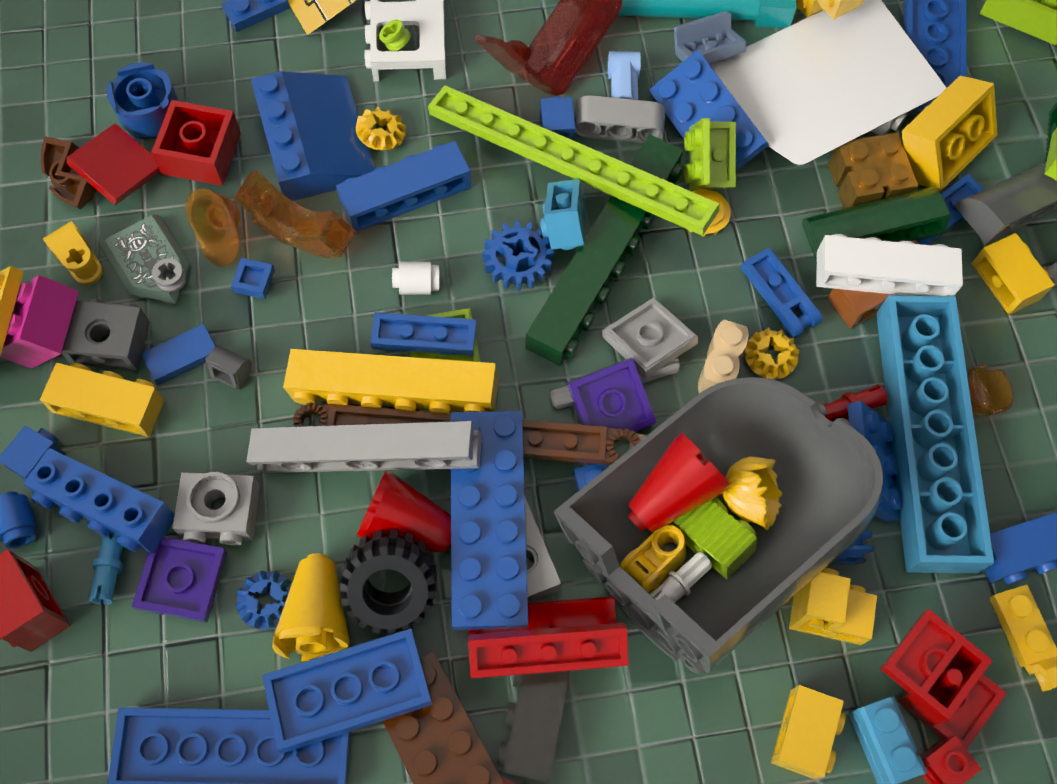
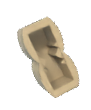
M727 320L721 321L717 326L707 351L706 362L698 380L699 394L718 383L737 378L740 367L739 360L748 342L747 326Z

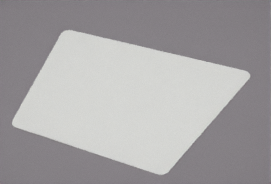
M864 0L861 6L834 20L826 10H822L747 46L746 52L735 55L732 59L719 60L710 64L769 143V147L797 165L806 164L938 97L946 89L944 83L882 0Z

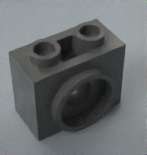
M97 299L76 300L61 353L70 364L79 363L87 366H96L103 370L124 369L138 371L150 321L142 309L133 303L122 302L120 305L106 304ZM109 335L105 341L100 342L103 337Z

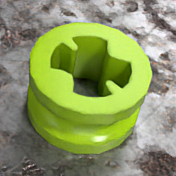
M397 19L387 23L379 33V39L386 44L387 49L390 51H397L403 48L411 36L409 30L404 28V24Z

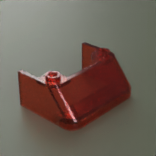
M560 0L529 47L518 40L505 42L500 38L479 34L476 35L474 40L508 71L547 94L559 96L568 90L620 13L622 0Z

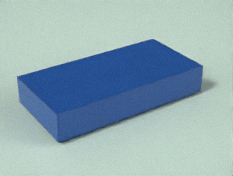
M202 324L142 352L141 355L154 382L159 385L205 363V359L216 346L206 326Z

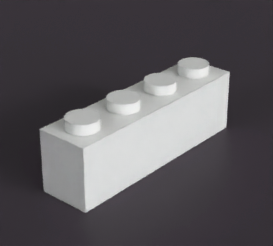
M843 234L825 235L817 250L816 287L903 296H954L963 285L962 250L960 248H950L943 244L930 246L915 244L911 241L890 242L881 241L874 237L860 239L847 237Z

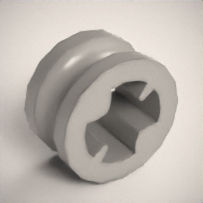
M162 259L155 264L152 270L153 279L162 291L176 292L186 283V273L181 264L175 259ZM168 271L172 274L174 271L176 276L172 279L166 277L165 280L163 275Z

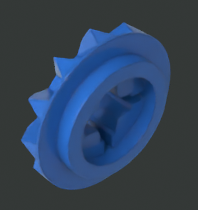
M261 570L252 577H246L245 583L237 590L238 597L237 604L235 605L241 619L255 629L268 630L276 628L292 585L289 579L277 571L266 572ZM270 588V595L280 603H267L264 609L260 610L261 603L253 595H264Z

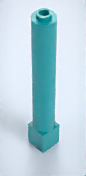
M573 0V8H578L579 15L701 19L728 11L731 14V20L754 21L755 27L787 28L791 26L797 8L796 0Z

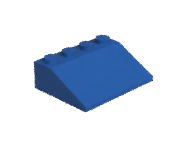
M280 71L251 78L285 203L337 190L336 185L343 183L346 179L359 177L375 170L368 146L362 143L356 134V123L359 115L346 76Z

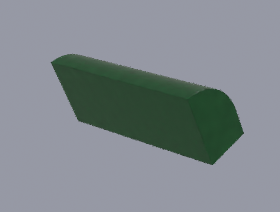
M932 186L803 219L802 226L817 263V250L825 235L843 234L851 238L866 239L874 237L881 241L912 242L913 240L917 241L946 234L950 212L939 190Z

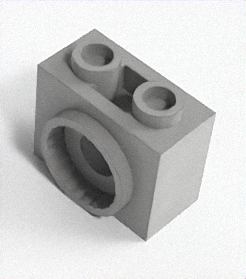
M181 472L172 529L183 538V541L204 544L206 539L219 540L221 544L231 546L241 545L242 541H253L261 486L254 476L227 475L220 472ZM222 497L226 498L221 508L211 510L214 500Z

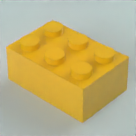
M960 75L902 130L904 149L919 185L925 187L933 186L942 191L998 135L994 83Z

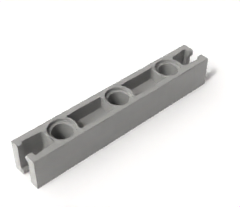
M472 421L252 428L246 462L250 465H257V469L262 473L480 468L482 433L480 430H474V423Z

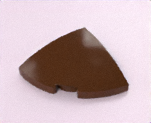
M45 136L41 149V169L43 174L50 176L54 187L50 186L49 189L66 204L82 209L97 189L67 164L66 157L80 147L70 141Z

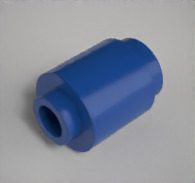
M14 491L1 494L0 541L4 542L7 548H19L32 543L36 539L37 525L28 497Z

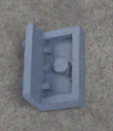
M728 11L710 15L674 28L675 55L682 62L697 49L709 64L719 60H729L735 55L746 52V41L731 29V14Z

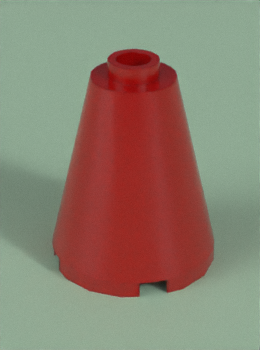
M683 433L674 438L628 504L632 512L627 516L641 532L646 528L652 533L722 495L731 486L712 462L708 461L700 453V449Z
M385 470L356 536L362 538L367 535L370 539H373L374 531L382 530L383 535H389L390 529H397L399 536L404 537L406 532L413 534L414 543L419 540L423 541L426 544V551L444 554L447 548L451 549V515L396 474Z

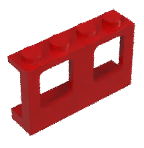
M614 596L528 603V628L468 630L471 678L629 666L627 627L625 622H616Z

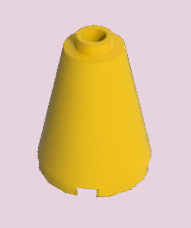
M320 553L310 554L298 564L272 642L274 652L284 658L290 659V652L302 654L301 661L305 662L350 648L344 606H342L340 599L341 591L335 562L330 560L327 555Z

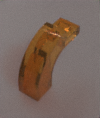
M258 171L250 172L234 197L236 201L254 215L251 220L264 231L283 243L314 256L341 258L356 233L335 211L317 212L294 203Z

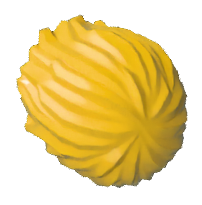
M759 457L743 458L730 467L725 477L731 485L723 493L725 504L732 513L747 523L753 522L768 530L770 526H773L776 515H779V508L782 506L779 503V497L783 493L778 489L776 482L777 474L773 471L776 460Z

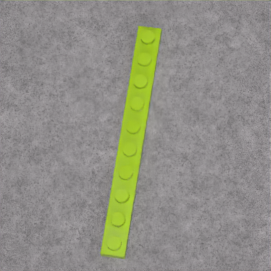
M446 85L428 105L429 114L433 117L573 179H580V182L701 236L704 235L719 212V203Z

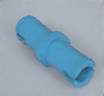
M111 533L107 538L102 537L98 558H95L92 564L95 571L88 601L95 604H101L102 599H104V605L113 603L117 575L123 570L121 556L124 546L116 541L118 537Z

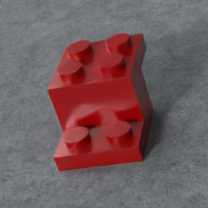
M929 608L923 611L880 668L905 689L897 702L940 738L944 739L956 735L966 749H968L1007 694L983 674L993 660Z

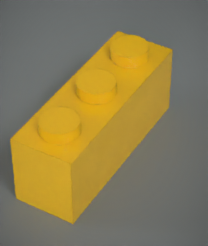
M56 363L40 398V401L52 413L145 437H150L164 403V399L157 391L156 386L149 381L143 379H136L135 382L124 380L122 376L111 371H103V374L92 372L90 368L79 363H71L70 366Z

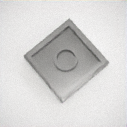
M654 297L602 330V337L625 359L633 358L637 370L645 378L698 344V336Z

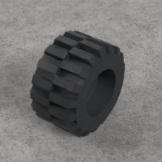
M390 529L389 535H383L382 530L374 531L373 539L365 535L360 539L359 546L353 545L349 551V556L346 557L340 581V591L342 593L340 599L342 606L348 605L346 611L351 619L356 616L358 617L357 625L364 629L368 624L372 626V632L380 634V629H388L389 635L395 634L397 628L402 627L403 631L412 629V621L419 624L424 620L425 612H430L436 594V565H434V557L431 551L425 552L426 544L421 540L414 543L413 534L406 532L403 537L398 535L397 529ZM391 569L405 575L410 584L401 591L387 593L376 589L369 582L368 577L377 571Z

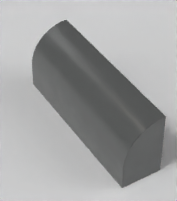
M1047 161L954 204L986 245L1057 211V181L1052 177L1044 175Z

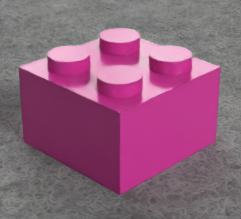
M37 275L26 283L23 282L18 291L0 357L29 368H34L60 355L79 291L41 275Z

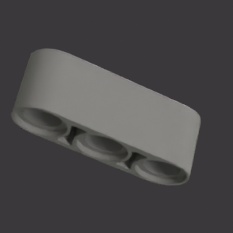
M592 95L583 96L576 103L575 133L585 138L644 143L649 134L663 140L666 110L662 104L653 101Z

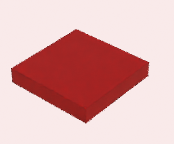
M116 123L66 157L67 164L115 206L160 172L152 154Z

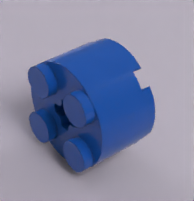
M143 62L127 65L117 72L118 77L113 83L110 80L107 85L109 103L120 124L131 137L135 139L156 137L171 100L179 101L168 74L164 70L161 71L154 68L153 64Z

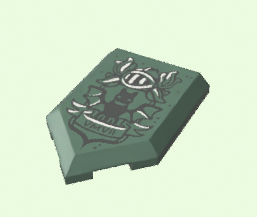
M150 215L103 241L101 247L131 297L140 299L150 298L163 301L166 304L177 305L180 290L176 292L162 291L153 279L152 270L160 260L171 258L181 264L187 277L190 263L160 215ZM168 271L163 276L166 280V277L172 279L176 275L174 271L172 274Z

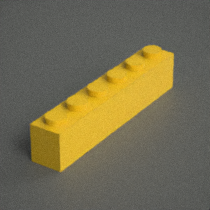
M290 349L283 388L294 402L307 405V403L313 404L314 401L327 402L329 405L357 404L362 407L382 408L383 406L410 411L423 409L434 413L450 414V412H495L499 373L496 363Z

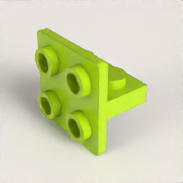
M702 118L690 126L689 131L685 133L684 148L685 151H689V164H686L684 169L685 183H689V191L735 188L736 122H710V118Z

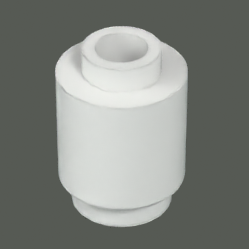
M399 261V268H392V288H399V295H431V291H439V265H431V262Z

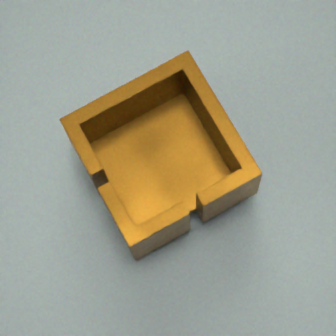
M898 132L851 140L835 148L828 162L836 187H840L838 195L843 208L916 191L918 188V183Z

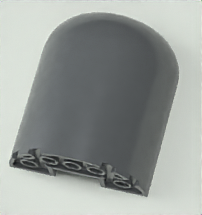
M757 377L737 378L718 383L702 391L554 510V514L568 541L576 545L581 555L585 558L582 562L598 583L606 581L605 586L609 593L614 596L615 604L661 651L675 662L681 658L688 670L697 674H701L704 671L709 673L853 544L871 523L881 499L883 471L880 459L870 442L856 431L846 419L838 418L832 422L825 418L827 411L818 400L810 399L797 389L776 380ZM683 433L700 449V453L708 461H711L724 477H726L730 467L743 458L759 457L776 460L773 471L777 474L776 482L778 489L783 493L779 497V503L782 505L779 508V515H776L773 526H770L768 530H765L763 526L756 523L748 522L756 533V551L729 579L726 580L715 569L711 568L689 588L691 594L682 596L674 603L666 595H663L656 601L620 567L624 558L653 534L648 528L641 532L627 515L632 510L628 504L674 438L679 434ZM723 494L716 497L726 506ZM726 506L728 514L732 515L735 520L739 521L740 519H742L739 516L732 513L730 509ZM666 543L660 549L670 552L675 550L678 545ZM686 546V559L674 571L675 573L696 554L688 546Z

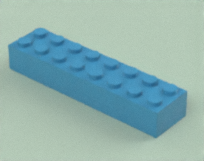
M888 295L877 311L876 316L884 386L888 399V420L894 432V440L891 442L892 454L895 456L898 464V474L895 475L896 488L899 489L902 497V508L899 509L906 573H979L994 564L956 296Z

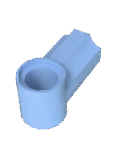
M609 51L608 79H611L612 98L638 100L640 52Z

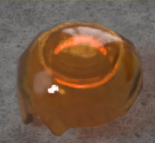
M987 364L967 369L972 412L982 417L1006 412L1012 407L1014 397L1011 384L1005 373L1000 369H986L988 367Z

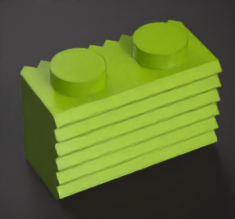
M717 498L672 522L673 526L682 531L685 545L696 554L701 552L707 556L712 563V568L726 580L756 551L757 537L755 530L742 519L739 521L735 520L732 515H729L726 506Z

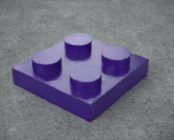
M628 358L566 383L582 425L604 426L614 429L626 428L635 432L657 423L633 358Z
M163 537L153 554L148 552L131 607L140 611L207 623L227 551L225 548Z

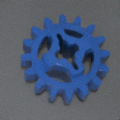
M515 221L514 228H509L506 223H503L501 233L493 229L491 231V239H485L484 241L485 250L482 251L483 262H486L485 272L492 273V281L494 283L501 279L504 280L505 289L511 283L516 285L517 291H521L522 284L527 283L530 288H534V279L543 282L545 280V272H551L554 250L550 249L549 238L543 239L541 229L536 232L532 231V223L530 222L525 228L520 226L519 221Z

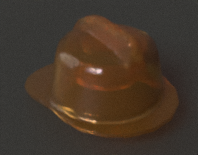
M204 188L194 190L188 196L186 202V215L194 230L200 248L205 257L213 264L219 266L228 265L236 259L239 252L240 239L238 227L241 222V215L238 206L229 197L216 194L212 190Z

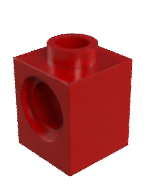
M956 735L937 741L919 755L927 770L926 774L921 775L927 784H964L982 770Z

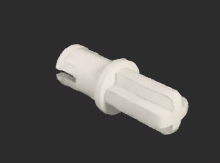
M701 552L695 554L676 573L670 571L664 583L650 595L656 601L663 595H666L674 603L682 596H688L691 594L689 588L712 568L711 561Z

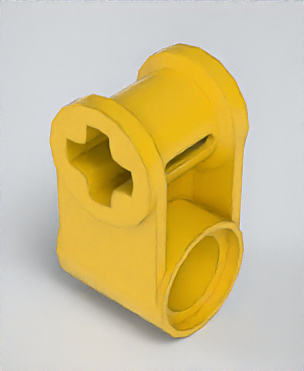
M72 221L43 238L55 257L79 284L91 285L101 278L103 274L101 263Z
M666 525L658 529L638 548L631 551L621 562L620 567L651 594L668 578V573L670 571L674 572L686 559V546L682 531L673 525ZM666 543L678 545L675 550L670 552L660 549Z

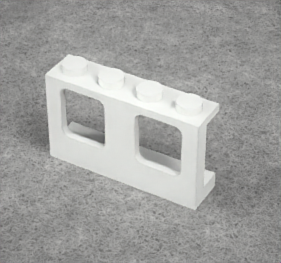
M444 0L406 2L365 1L366 20H370V25H365L366 44H370V50H365L366 69H372L373 81H380V70L433 68L434 80L446 79ZM395 19L400 20L404 25H417L420 33L419 49L415 51H380V26H385Z

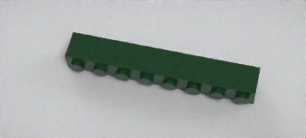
M649 134L632 161L631 166L668 182H671V180L677 182L684 168V164L680 163L683 150ZM614 196L610 197L584 239V245L579 247L526 333L525 349L558 366L562 365L566 356L569 358L573 357L580 343V340L577 339L582 330L587 332L596 316L593 313L597 304L603 305L606 302L611 291L609 284L613 278L618 280L626 266L624 259L628 253L632 255L635 253L641 241L639 234L643 228L646 230L650 228L655 218L654 214Z

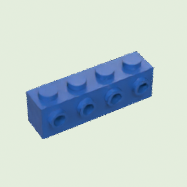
M51 448L46 451L23 482V485L34 493L31 499L40 506L50 510L54 505L61 509L59 513L77 524L81 519L88 522L87 527L102 537L107 538L110 533L118 537L116 541L133 552L141 548L153 554L174 521L175 514L164 502Z

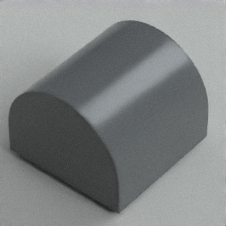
M216 346L205 359L211 378L237 390H241L252 368L250 359L221 346Z

